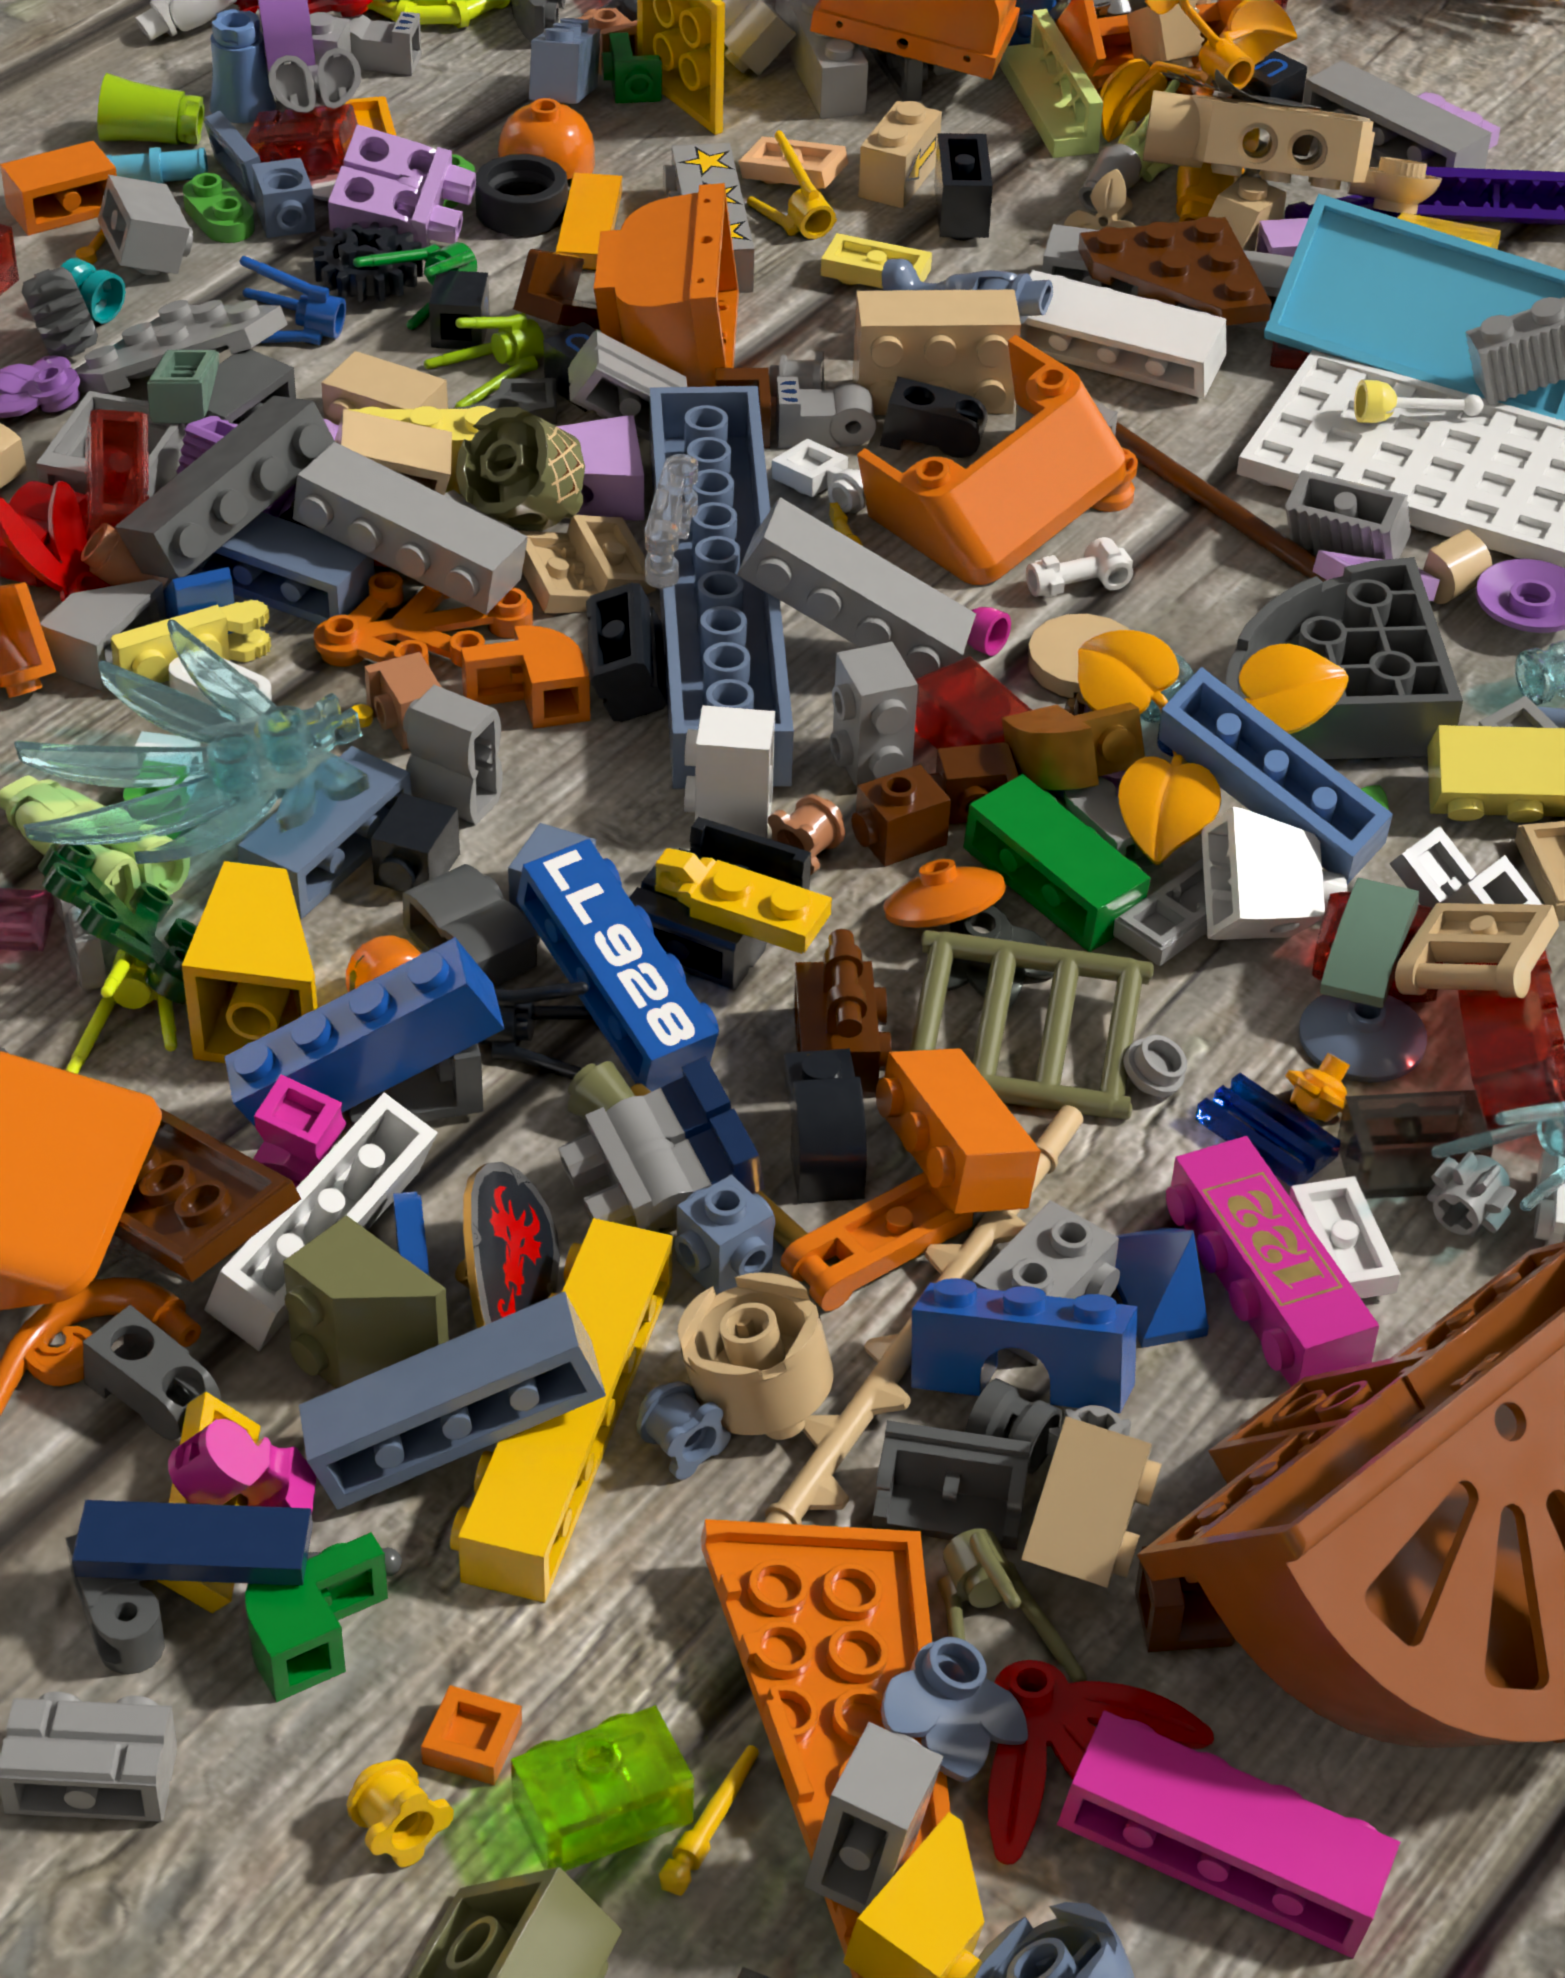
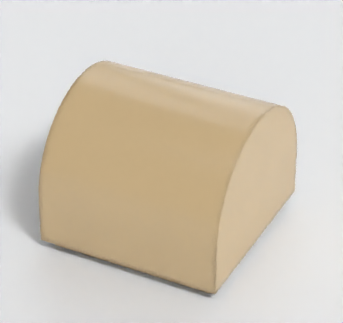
M1469 529L1463 530L1431 548L1423 571L1440 579L1434 602L1445 604L1476 587L1480 575L1492 566V559L1484 542Z

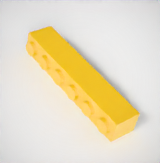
M593 1218L583 1243H573L571 1245L565 1262V1285L562 1292H566L592 1341L606 1396L503 1439L497 1443L494 1452L487 1450L483 1452L474 1479L475 1498L470 1508L465 1506L459 1508L450 1535L451 1550L459 1551L460 1583L543 1603L546 1602L672 1284V1235ZM551 1293L549 1298L557 1295L558 1293Z

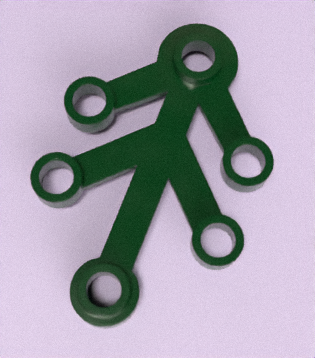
M63 837L60 844H51L38 865L40 872L45 876L42 882L44 888L58 899L71 903L83 910L77 921L88 933L113 944L147 964L149 967L143 978L155 992L175 1003L186 1004L182 963L197 926L187 920L176 919L164 937L165 942L170 946L167 949L157 939L155 932L158 922L163 920L173 904V900L169 895L152 884L142 882L129 901L133 908L132 913L92 872L90 866L96 859V855L89 847L70 837Z

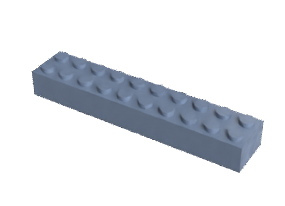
M650 387V456L661 622L663 625L672 789H685L687 776H695L696 766H685V744L687 730H698L702 705L775 711L773 787L792 786L794 729L780 600L737 575L754 533L770 512L758 387Z

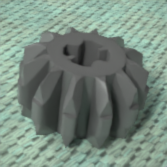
M63 267L53 270L47 269L34 274L35 277L23 282L21 292L49 355L73 357L85 352V349L97 343V331L70 271Z

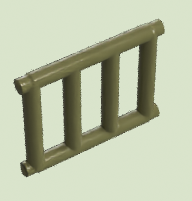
M926 930L923 932L921 939L922 952L928 953L909 1051L935 1050L953 958L991 963L972 1063L1002 1102L1059 1111L1062 1106L1070 1105L1078 1109L1082 1115L1130 1119L1132 1104L1130 1103L1131 1097L1125 1096L1128 1074L1125 1070L1123 1059L1126 1050L1133 1043L1142 984L1149 985V979L1152 978L1154 973L1152 962L946 931ZM1016 967L1053 972L1035 1081L996 1076ZM1079 976L1116 981L1099 1091L1060 1085Z

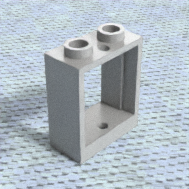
M88 391L36 462L38 481L53 486L57 481L67 482L75 492L93 496L95 514L98 519L120 523L178 475L176 470L180 465L178 460L182 455L180 450L184 445L182 439L186 435L184 429L188 424L154 423L150 419L149 403L147 401ZM135 410L140 411L144 417L138 416ZM101 445L150 454L140 469L91 460Z

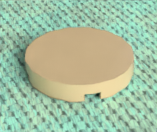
M1066 614L1047 620L1034 630L1028 645L1030 674L1044 688L1060 696L1074 698V693L1080 692L1078 685V649L1081 648L1082 644L1106 632L1130 629L1110 618L1092 614Z

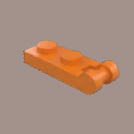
M923 1172L798 1238L785 1249L780 1263L794 1280L805 1281L810 1286V1297L824 1311H833L842 1306L849 1299L853 1291L925 1253L930 1244H941L971 1228L974 1212L954 1214ZM834 1256L841 1260L830 1267L824 1262Z

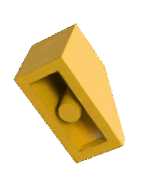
M948 1812L857 1918L843 1963L861 1977L975 1978L982 1960L973 1955L985 1921L962 1820Z

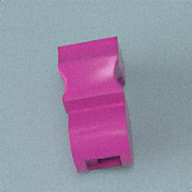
M281 1074L254 1115L256 1130L264 1142L253 1159L289 1178L297 1188L331 1151L345 1128L346 1122L341 1112L342 1102Z
M227 1419L213 1421L171 1451L169 1456L168 1472L172 1483L191 1504L223 1505L240 1493L246 1497L247 1506L311 1508V1512L313 1510L317 1477L298 1448L295 1446L288 1448L275 1447L271 1445L270 1440L266 1437L254 1443L247 1431L236 1422Z

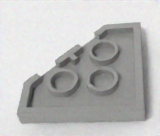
M187 300L174 301L161 307L158 310L159 317L151 322L136 324L122 332L123 339L116 344L103 346L86 354V362L74 369L80 378L78 389L80 393H88V391L99 393L116 392L130 387L129 379H139L152 375L167 350H216V352L221 353L229 349L231 354L253 348L288 324L280 305H257L255 300L243 301L235 305H223L221 300H212L200 305H189Z

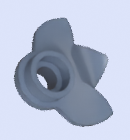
M944 1637L936 1642L925 1645L914 1658L911 1671L903 1672L893 1677L883 1694L881 1716L885 1729L892 1733H900L909 1737H921L923 1747L944 1756L939 1771L957 1781L968 1782L982 1769L989 1752L990 1741L1006 1745H1022L1028 1739L1026 1719L1017 1699L1011 1692L986 1678L987 1666L983 1656L972 1644L960 1638Z

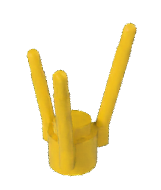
M778 130L774 133V137L801 189L795 191L788 200V215L782 214L752 196L747 198V204L781 225L789 236H793L800 231L808 239L821 238L836 223V214L823 197L820 189H816L811 183L784 133Z

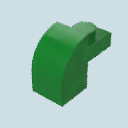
M372 1532L347 1543L331 1545L319 1553V1555L307 1559L303 1586L247 1584L245 1604L252 1657L257 1670L276 1703L345 1673L342 1627L338 1620L388 1599L385 1553Z

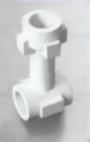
M1102 537L1088 545L1084 558L1060 563L1056 556L1052 555L1043 557L1042 560H1037L1035 563L1028 564L1026 567V581L1031 594L1034 597L1042 596L1043 598L1064 593V585L1093 578H1099L1105 588L1109 590H1118L1130 582L1133 576V560L1124 548H1118L1112 539Z

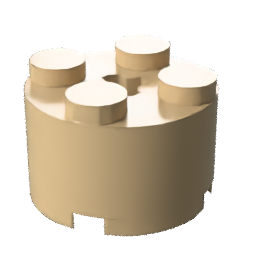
M749 1273L735 1277L737 1287L725 1290L717 1295L715 1294L714 1286L703 1291L684 1310L677 1330L682 1357L690 1385L695 1391L697 1402L701 1406L708 1402L717 1404L724 1413L721 1424L730 1433L740 1435L766 1434L775 1440L792 1438L800 1433L805 1426V1419L813 1414L827 1398L834 1376L820 1314L816 1304L809 1298L807 1289L800 1282L784 1275Z

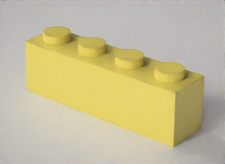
M1438 726L1427 747L1430 814H1448V818L1455 821H1473L1482 818L1484 815H1507L1508 820L1518 823L1538 821L1544 816L1565 817V728Z

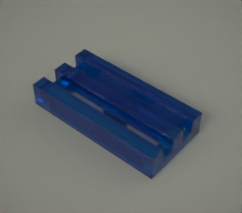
M1241 1072L1232 1078L1230 1088L1222 1085L1215 1091L1213 1101L1205 1098L1197 1105L1196 1121L1226 1142L1247 1136L1273 1174L1290 1186L1304 1184L1338 1157L1341 1143L1339 1139ZM1228 1111H1230L1235 1116H1237L1238 1118L1246 1122L1248 1125L1256 1129V1131H1254L1253 1129L1242 1123L1240 1120L1229 1114ZM1277 1145H1279L1280 1147H1282L1283 1149H1285L1286 1151H1288L1290 1154H1292L1293 1156H1295L1296 1158H1298L1299 1160H1301V1161L1303 1162V1164L1300 1163L1299 1161H1297L1295 1158H1293V1157L1290 1156L1289 1154H1287L1286 1152H1284V1151H1283L1282 1149H1280L1279 1147H1277Z

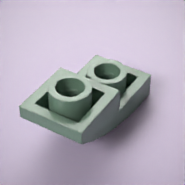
M1357 878L1329 954L1321 981L1320 994L1383 1008L1395 979L1396 966L1400 959L1402 945L1417 912L1419 891Z

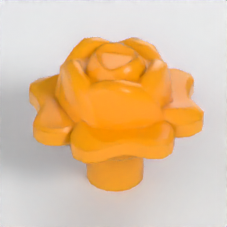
M1327 1053L1318 1069L1309 1068L1303 1072L1288 1070L1285 1077L1295 1086L1290 1102L1294 1105L1297 1104L1298 1109L1303 1114L1324 1122L1332 1120L1339 1112L1352 1114L1356 1106L1349 1097H1346L1348 1093L1346 1087L1341 1082L1350 1065L1336 1056Z

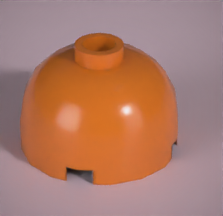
M550 98L537 99L510 115L502 128L498 146V158L515 154L545 157L558 163L567 174V180L572 179L574 173H593L595 147L592 133L583 116L567 105Z

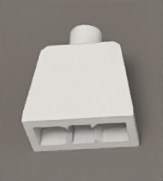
M1232 807L1203 827L1201 831L1208 939H1258L1295 936L1321 920L1325 909L1337 910L1346 899V879L1340 873L1322 871L1320 841L1313 833L1238 807Z

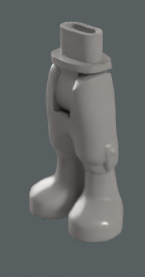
M334 48L325 52L319 64L307 66L297 56L285 55L278 58L271 66L268 75L269 87L277 100L285 107L296 112L308 113L317 107L335 109L344 105L354 96L361 83V68L355 56L346 49Z

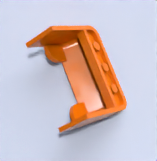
M1071 0L1055 22L1099 96L1105 81L1113 71L1122 64L1134 59L1127 14L1097 18L1093 0ZM1219 0L1217 3L1195 5V7L1200 10L1199 16L1219 37L1226 26H1228V19L1233 9L1244 0ZM1201 32L1200 36L1204 38L1201 44L1203 46L1208 39ZM1199 56L1192 57L1193 67H1190L1191 69L1199 62Z
M1017 335L1008 340L1015 400L1017 405L1033 414L1034 417L966 469L945 457H928L918 461L902 473L866 448L857 454L868 516L960 580L972 585H985L1000 579L1119 486L1126 476L1124 451L1079 376L1070 368Z

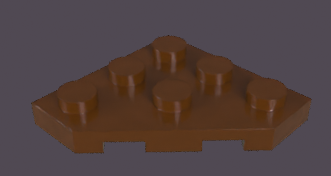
M1204 216L1191 221L1173 223L1153 222L1145 226L1127 228L1105 227L1099 231L1081 232L1079 234L1078 251L1091 278L1108 285H1111L1115 279L1137 286V296L1158 300L1177 306L1180 302L1202 312L1226 318V326L1270 320L1272 303L1226 217Z

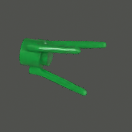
M455 242L443 248L432 244L422 249L356 257L353 260L354 266L358 268L424 260L426 262L424 275L431 285H434L436 275L450 270L477 272L478 268L477 259L469 246L460 242ZM429 302L408 320V329H415L430 317Z

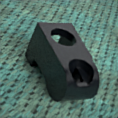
M898 376L888 403L880 446L901 450L905 439L938 447L944 454L951 457L964 458L971 456L977 451L981 443L988 420L987 410L978 399L972 396Z

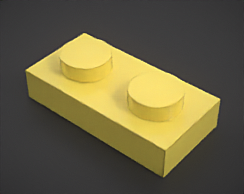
M836 233L821 258V276L838 279L840 282L849 285L863 284L883 289L882 270L884 263L888 259H906L915 268L920 281L924 282L931 271L932 252Z

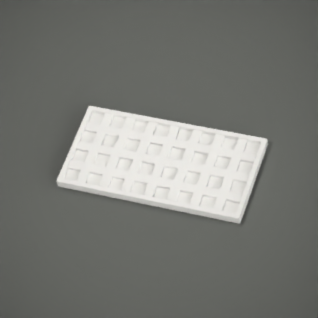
M1312 350L1239 456L1237 474L1255 479L1263 485L1278 486L1292 490L1300 472L1306 470L1408 495L1407 502H1409L1408 508H1410L1408 513L1410 515V527L1415 530L1430 531L1451 538L1463 530L1469 529L1484 542L1488 549L1511 555L1515 559L1541 560L1565 569V421L1499 402L1496 405L1488 404L1485 398H1481L1483 409L1475 416L1467 415L1463 410L1395 408L1394 413L1386 421L1359 423L1354 412V397L1360 380H1379L1388 383L1395 391L1397 397L1464 399L1471 394Z

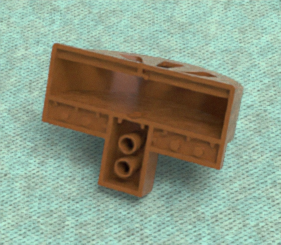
M1565 1242L1526 1252L1390 1359L1302 1378L1208 1450L1227 1485L1137 1554L1151 1581L1184 1577L1187 1583L1199 1582L1232 1636L1258 1667L1285 1692L1313 1712L1349 1731L1381 1742L1425 1748H1452L1553 1741L1554 1743L1565 1742Z

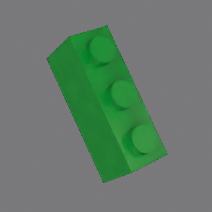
M1024 774L969 805L963 848L988 869L999 872L1009 887L1087 952H1092L1115 938L1113 936L1115 919L1147 898L1151 877L1143 872L1135 862L1127 859L1101 838L1092 827L1085 825L1059 804L1050 793L1043 791Z

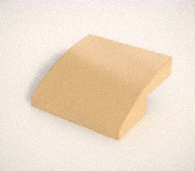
M575 515L571 517L567 533L516 530L528 536L522 572L544 613L587 611L586 600L591 595L631 582L640 583L645 594L651 593L657 588L659 580L623 517Z

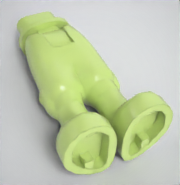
M29 775L16 780L0 790V808L6 811L8 822L11 826L20 830L25 839L36 850L45 855L51 844H60L63 837H70L85 844L96 855V859L90 866L92 872L132 913L133 908L129 901L142 882L152 884L167 895H171L178 891L187 879L190 869V856L184 846L163 833L146 831L131 825L123 814L75 790L60 786L58 782L50 779L38 781Z

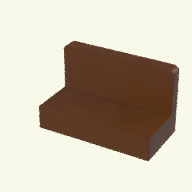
M530 249L513 310L557 325L575 326L584 321L594 329L600 330L597 307L574 299L584 259L574 255Z

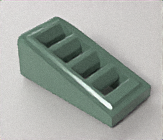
M167 350L147 382L149 415L152 422L189 424L205 418L219 366V352H216V350Z

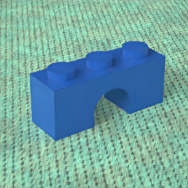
M959 1278L929 1283L912 1308L911 1388L980 1396L997 1369L998 1350L1018 1348L1036 1356L1047 1369L1050 1378L1051 1405L1072 1408L1097 1405L1108 1408L1114 1413H1121L1135 1386L1137 1306L1116 1304L1113 1298L1100 1294H1087L1075 1299L1046 1296L1043 1290L1030 1286L1012 1287L1006 1291L977 1288L976 1284L972 1281Z

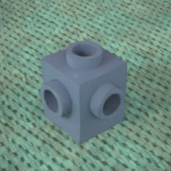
M732 1175L708 1188L693 1192L685 1201L677 1205V1237L674 1241L677 1261L706 1290L714 1286L716 1295L737 1287L735 1280L737 1276L749 1273L770 1272L772 1270L773 1232L775 1228V1217L771 1207L762 1196L756 1193L752 1194Z

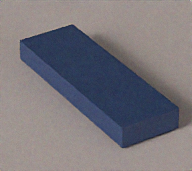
M85 1500L72 1558L75 1577L303 1586L313 1527L311 1508Z

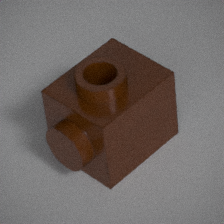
M920 764L857 785L856 812L852 814L851 818L854 835L860 845L868 847L884 867L946 846L948 842L951 799Z

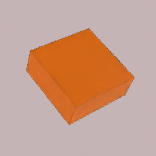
M450 1685L421 1745L422 1764L495 1785L522 1726V1706Z

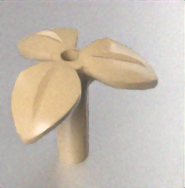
M1118 169L1108 172L1093 188L1090 198L1098 212L1096 215L1077 210L1070 214L1064 222V226L1100 230L1105 227H1136L1131 221L1121 220L1133 208L1131 199L1126 196V185L1121 172Z

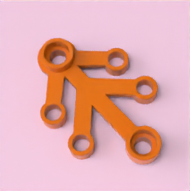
M380 572L369 579V596L349 615L330 617L316 627L314 631V645L318 652L321 653V657L325 662L339 667L355 665L364 658L375 662H382L416 652L421 653L429 666L428 651L449 658L455 665L462 667L461 648L485 645L484 637L480 633L470 630L457 632L453 636L442 632L488 624L490 632L501 638L514 639V626H533V605L524 591L512 588L486 615L469 606L432 612L444 599L451 597L425 585L392 619L376 621L387 608L398 606L404 598L402 578L392 572ZM400 640L402 642L393 646L385 641Z

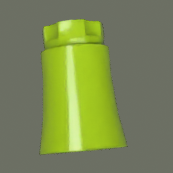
M109 73L105 74L100 89L97 113V130L101 142L130 140L179 145L180 142L199 144L204 123L203 97L185 95L184 91L155 87L133 82Z

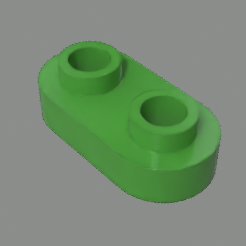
M201 173L194 176L192 180L184 185V209L210 239L221 243H235L252 236L255 231L253 208L230 182L214 173Z

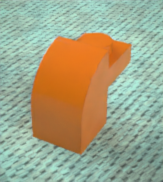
M520 625L514 626L515 641L461 648L464 697L484 705L524 700L533 729L590 721L589 672L581 649L565 634L546 627Z

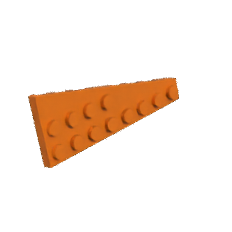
M705 1519L701 1535V1549L812 1860L830 1796L868 1722L885 1729L882 1722L881 1705L888 1683L896 1675L911 1671L912 1662L918 1652L925 1645L932 1643L921 1531ZM911 1737L922 1745L921 1737ZM941 1771L938 1772L910 1856L948 1812L951 1813L947 1775ZM824 1897L845 1955L860 1913ZM849 1968L853 1978H863Z

